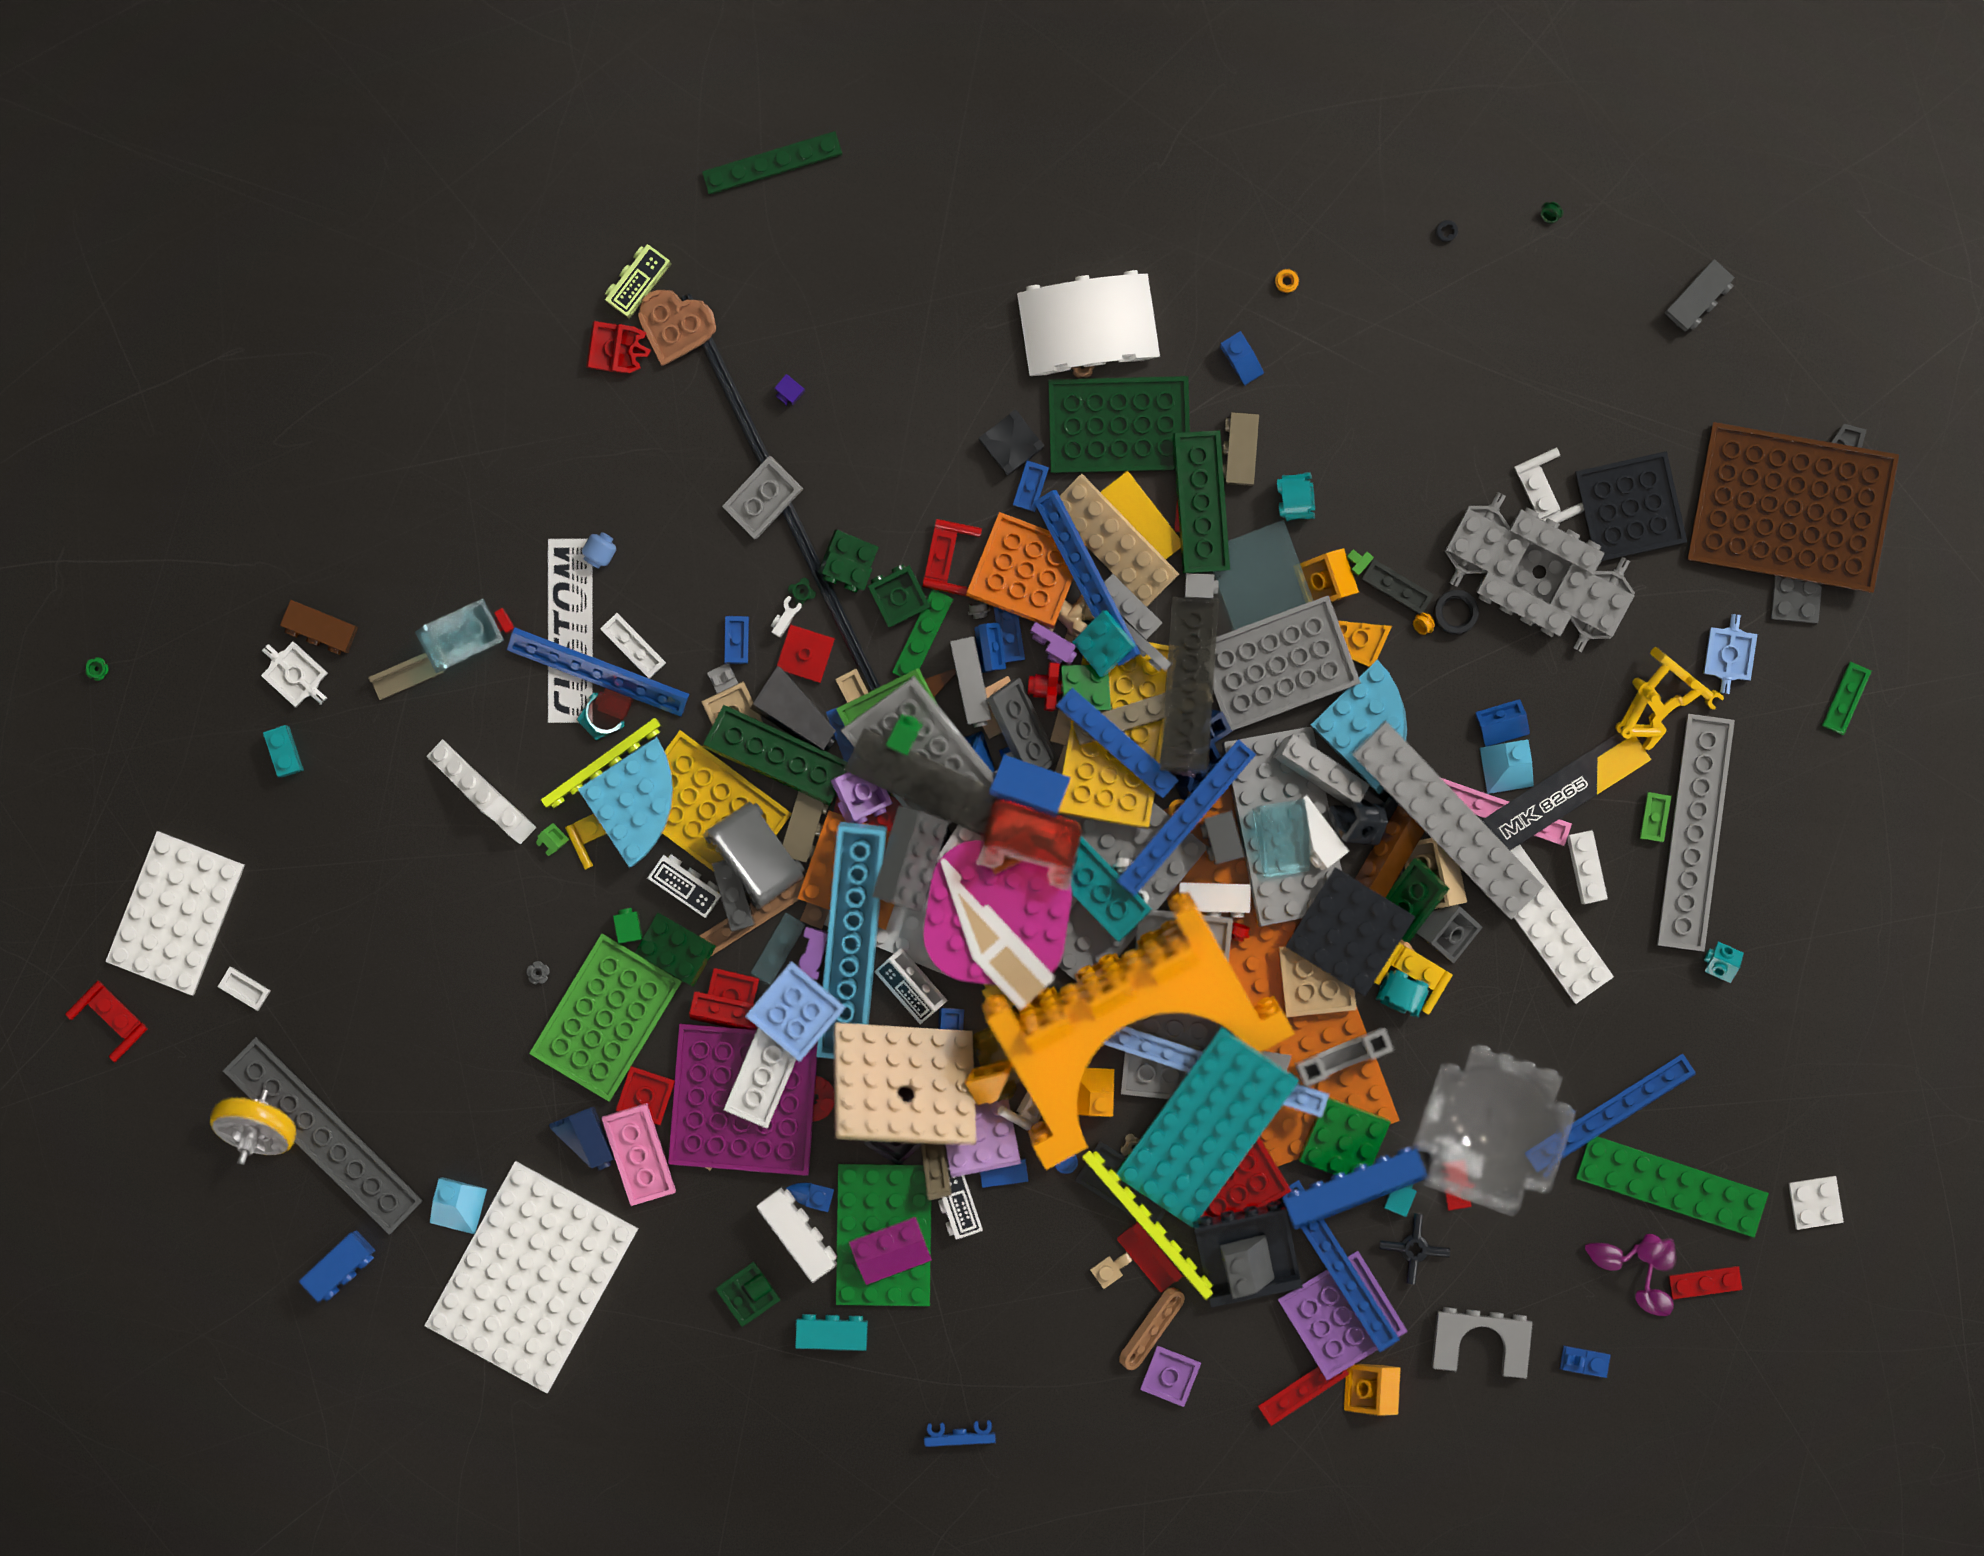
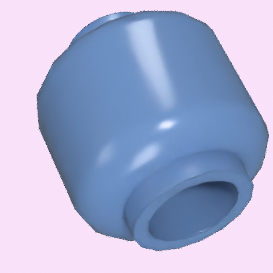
M603 532L600 535L591 534L582 548V554L585 556L583 560L597 568L607 566L616 552V546L612 543L613 538Z

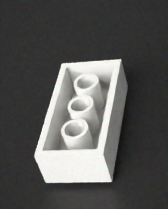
M780 1188L759 1203L757 1208L810 1280L814 1282L836 1265L835 1259L837 1255L830 1246L825 1247L821 1242L823 1236L816 1227L811 1228L807 1223L809 1217L802 1208L798 1210L793 1204L795 1198L788 1189L784 1191Z

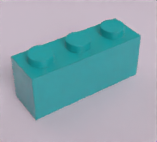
M802 1314V1318H797L796 1348L866 1350L868 1320H863V1316H849V1320L839 1319V1315H825V1319H816L815 1314Z

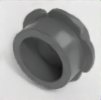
M540 961L533 962V965L528 966L526 971L529 981L533 984L545 983L550 973L548 966L543 965Z

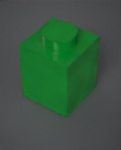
M902 714L886 745L907 756L923 724L919 723L913 716Z
M632 908L618 910L619 915L613 916L618 943L643 939L638 911L632 912Z

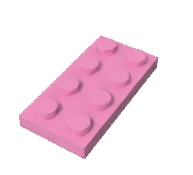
M647 1103L603 1116L602 1121L630 1205L633 1206L675 1193L676 1188Z

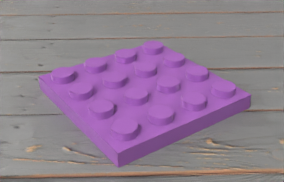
M1357 1251L1350 1255L1348 1259L1397 1336L1400 1337L1407 1332L1405 1326L1360 1253ZM1328 1270L1304 1283L1303 1288L1295 1289L1278 1299L1327 1381L1378 1350Z

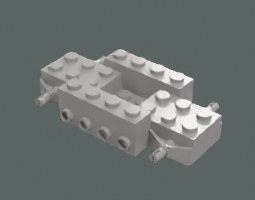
M1497 492L1489 506H1468L1445 549V553L1456 567V571L1449 582L1450 584L1458 587L1464 575L1485 573L1476 590L1480 594L1479 599L1490 605L1492 601L1501 605L1499 609L1509 615H1512L1513 612L1521 616L1520 620L1530 626L1533 623L1538 624L1542 627L1540 631L1553 637L1554 633L1561 636L1569 619H1571L1580 632V636L1573 648L1578 649L1580 652L1583 651L1587 641L1590 639H1611L1635 596V592L1624 577V572L1631 561L1621 557L1619 564L1613 571H1596L1605 554L1599 550L1600 545L1591 540H1588L1587 544L1580 541V535L1570 529L1566 533L1559 530L1560 524L1549 518L1545 522L1538 519L1539 513L1526 507L1525 511L1519 509L1511 526H1509L1499 509L1506 496L1502 494L1498 501L1501 495L1499 492ZM1542 565L1545 567L1546 574L1543 578L1538 579L1534 577L1533 568L1535 566Z

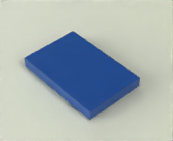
M1004 755L989 794L1056 817L1071 777Z

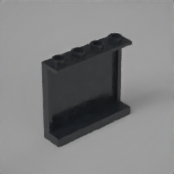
M1272 1201L1267 1203V1206L1258 1208L1257 1206H1249L1244 1208V1211L1235 1213L1234 1211H1226L1221 1213V1216L1212 1218L1211 1216H1202L1197 1219L1198 1221H1193L1203 1274L1213 1285L1210 1288L1213 1294L1208 1297L1211 1307L1303 1288L1285 1202ZM1265 1235L1274 1280L1257 1293L1233 1299L1227 1284L1220 1246Z

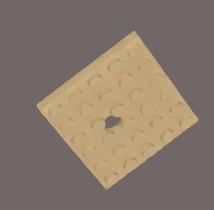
M835 1023L833 1027L836 1138L974 1145L976 1143L975 1100L965 1084L971 1070L974 1069L972 1031ZM903 1086L909 1087L914 1093L913 1101L909 1103L903 1102L897 1096V1090Z

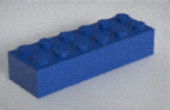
M1406 1147L1397 1151L1398 1156L1390 1159L1388 1155L1375 1160V1165L1367 1167L1366 1164L1353 1168L1354 1173L1345 1176L1343 1172L1331 1177L1332 1181L1326 1184L1319 1181L1310 1185V1190L1301 1193V1190H1296L1287 1194L1288 1198L1284 1201L1295 1230L1427 1179V1174L1417 1149L1411 1150V1147Z

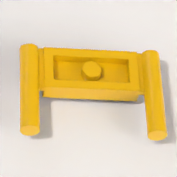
M595 814L565 827L585 870L592 867L593 864L584 844L607 834Z
M1399 943L1378 975L1375 983L1380 985L1392 965L1413 979L1429 984L1428 988L1433 991L1421 1011L1430 1015L1453 975Z

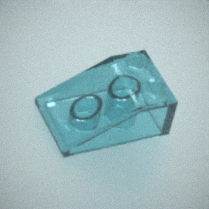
M1305 799L1261 805L1253 808L1264 878L1310 871L1309 825Z

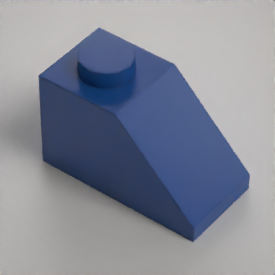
M1241 331L1220 344V348L1244 386L1264 374L1254 351Z

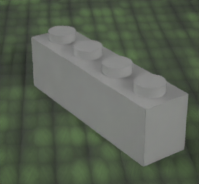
M1294 734L1283 739L1273 757L1349 808L1352 807V801L1361 802L1370 784Z

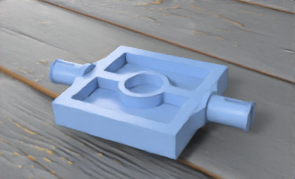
M1731 614L1730 628L1719 629L1711 627L1709 630L1703 674L1714 675L1722 679L1720 693L1730 694L1731 680H1751L1757 634L1746 633L1739 629L1741 615Z

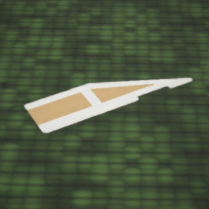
M942 859L941 864L973 959L1017 1007L1023 1009L1053 981V975L988 905L982 907L959 882L962 879L959 873L946 859Z

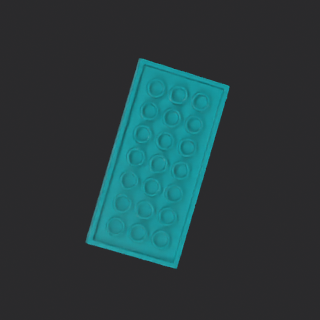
M1221 1027L1122 1163L1116 1174L1129 1186L1193 1228V1221H1198L1197 1219L1202 1216L1297 1086L1299 1078Z

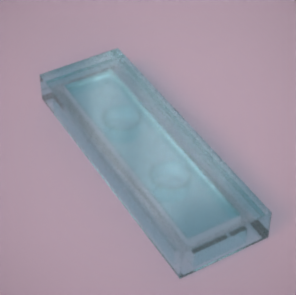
M785 913L751 974L771 985L806 924Z

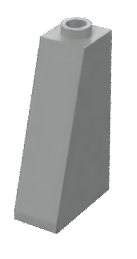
M975 637L950 641L968 724L973 723L974 728L988 725L987 720L992 718L989 704L986 700L987 693Z

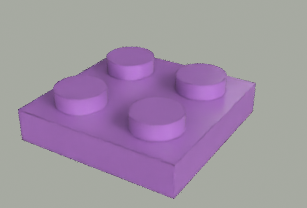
M1157 1345L1140 1390L1184 1407L1201 1362Z

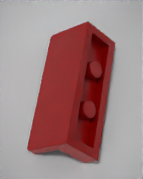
M694 992L690 1009L691 1020L728 1028L758 1030L759 1028L746 1017L755 1004Z
M1138 1221L1117 1237V1241L1160 1292H1163L1172 1283L1177 1282L1183 1277Z

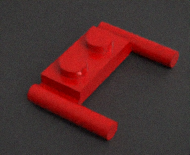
M936 519L922 587L966 596L969 587L947 583L957 533L981 537L982 528Z
M99 980L65 1013L69 1019L73 1020L89 1004L112 1029L125 1039L109 1055L113 1062H116L148 1029Z

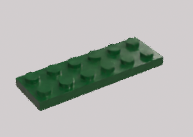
M1220 430L1173 433L1183 574L1229 571L1230 559Z
M726 705L722 706L703 744L705 749L829 806L836 795L831 780L846 774L850 767L849 762Z

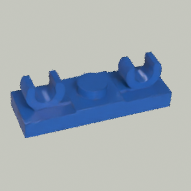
M987 1420L988 1426L985 1430H981L978 1427V1421H975L974 1429L977 1433L967 1432V1429H953V1433L943 1434L945 1431L944 1423H940L941 1429L939 1432H933L931 1423H928L927 1431L931 1436H925V1446L995 1443V1432H990L992 1429L990 1420Z

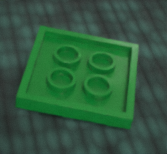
M1328 1097L1322 1117L1316 1116L1298 1160L1334 1175L1344 1172L1345 1176L1354 1173L1353 1168L1360 1165L1372 1166L1391 1122L1387 1118Z

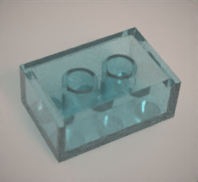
M484 599L435 620L415 632L436 674L504 641Z

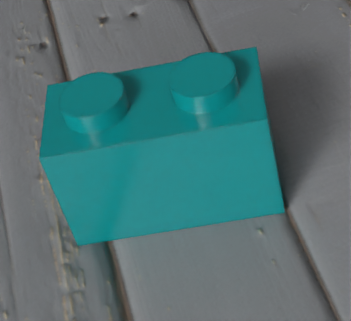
M284 725L263 732L277 777L282 778L303 771L289 726Z

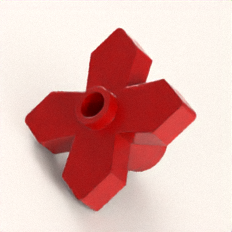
M1050 662L1047 667V675L1035 674V676H1029L1027 694H1031L1033 697L1045 698L1044 711H1054L1056 708V697L1061 694V681H1058L1060 663Z

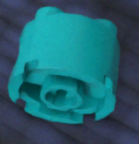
M1311 472L1297 475H1282V479H1277L1278 493L1282 494L1283 502H1279L1280 516L1286 518V521L1315 519V513L1311 512L1315 510L1313 483H1310V480L1308 481V479H1312Z
M1399 970L1386 973L1376 1000L1398 1012L1405 1014L1406 1010L1411 1012L1410 1016L1418 1017L1428 995L1429 984L1417 979L1416 981L1407 979L1408 975Z

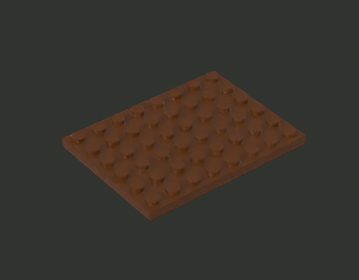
M1713 422L1688 560L1874 593L1899 454Z

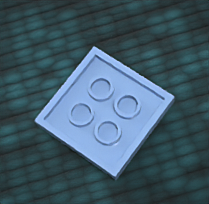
M791 962L746 1017L798 1061H801L841 1014L845 1006Z

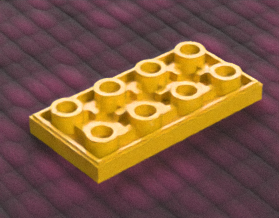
M1128 471L1100 492L1165 560L1181 548L1179 536Z

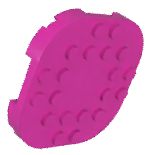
M981 840L968 841L953 847L944 854L933 872L924 925L926 950L933 963L944 974L963 982L968 981L998 986L972 957L941 864L942 859H946L962 877L959 882L982 907L988 905L1051 974L1056 971L1065 950L1072 903V888L1065 869L1049 853L1034 848L1037 852L1036 855L997 875L994 874L984 853L1003 843Z

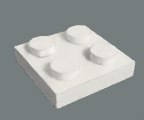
M1836 1176L1789 1183L1797 1230L1843 1223Z

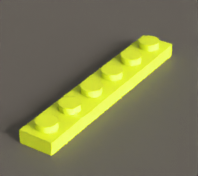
M656 718L652 719L542 798L541 801L546 808L550 806L553 809L558 807L565 801L564 796L570 792L572 795L579 792L578 789L583 786L582 783L588 779L593 780L602 774L601 770L607 765L611 768L622 760L620 756L628 751L631 754L641 747L639 742L645 738L648 741L660 733L658 729L662 726Z

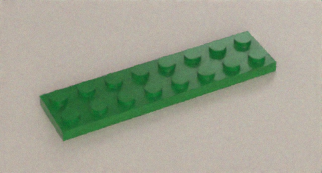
M1596 1137L1586 1144L1576 1175V1179L1751 1237H1755L1769 1194L1601 1137Z

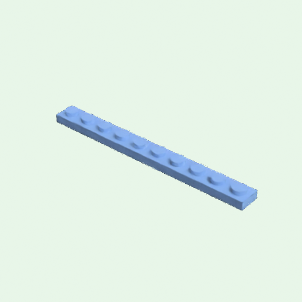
M1127 1026L1116 1031L1103 1043L1185 1072L1190 1071L1203 1053L1202 1051ZM1297 1084L1283 1105L1322 1117L1329 1094Z

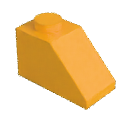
M1011 1060L971 1070L965 1084L977 1105L983 1103L991 1104L999 1099L1013 1067Z

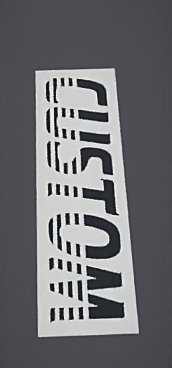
M548 539V640L592 657V565L583 560L585 556L582 554V548L588 539ZM548 666V723H579L576 720L591 700L589 697L592 695V682ZM592 703L590 704L589 711H588V716H589V719H590L591 722H592Z

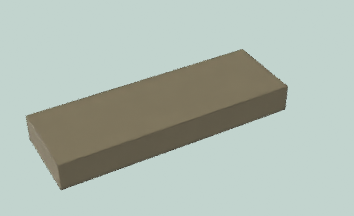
M923 1143L921 1151L928 1199L952 1196L945 1144Z

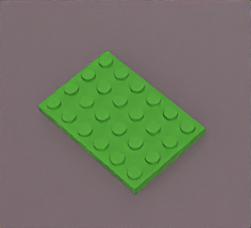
M602 933L529 1054L610 1102L682 981Z

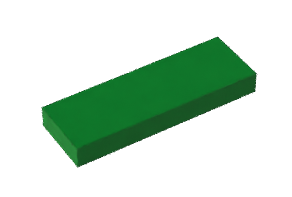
M1851 661L1848 663L1822 723L1823 727L1841 735L1845 734L1872 672L1871 670Z

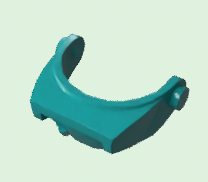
M594 692L589 697L591 700L582 709L576 720L598 741L617 730L620 731L625 726V722L621 721L616 727L609 730L599 729L594 726L588 716L590 704L599 696L598 693L595 694Z

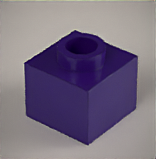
M786 374L775 387V391L778 392L776 397L784 404L790 402L794 405L805 392V389Z

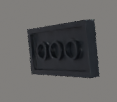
M1101 1141L1098 1142L1092 1152L1097 1151L1105 1160L1102 1165L1108 1171L1112 1168L1115 1173L1127 1158ZM1086 1162L1075 1181L1134 1217ZM1120 1179L1118 1183L1124 1189L1127 1186L1136 1196L1133 1199L1138 1206L1143 1204L1152 1214L1148 1218L1154 1224L1160 1223L1167 1210Z

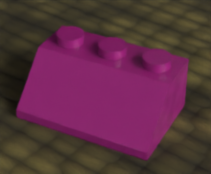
M916 1216L849 1241L866 1285L932 1261Z

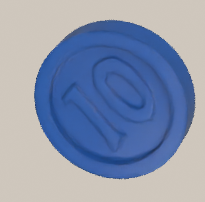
M1074 1154L1056 1164L1055 1167L1059 1172L1069 1174L1076 1169L1078 1159Z

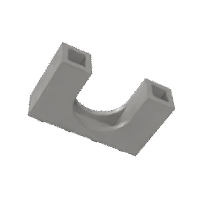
M1380 1027L1294 1063L1302 1084L1307 1087L1328 1078V1075L1348 1066L1393 1051V1047L1385 1028Z
M1443 1307V1311H1437L1431 1367L1434 1369L1457 1371L1459 1345L1462 1337L1469 1330L1484 1326L1496 1330L1503 1341L1501 1374L1503 1376L1527 1378L1532 1321L1527 1320L1525 1315L1513 1314V1318H1504V1313L1490 1312L1489 1316L1480 1315L1478 1310L1467 1309L1466 1313H1457V1308Z

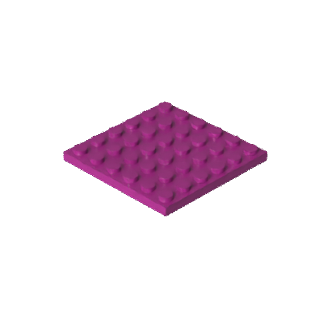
M679 1024L668 1164L808 1176L818 1041L801 1061L796 1059L769 1126L765 1128L724 1110L757 1030Z

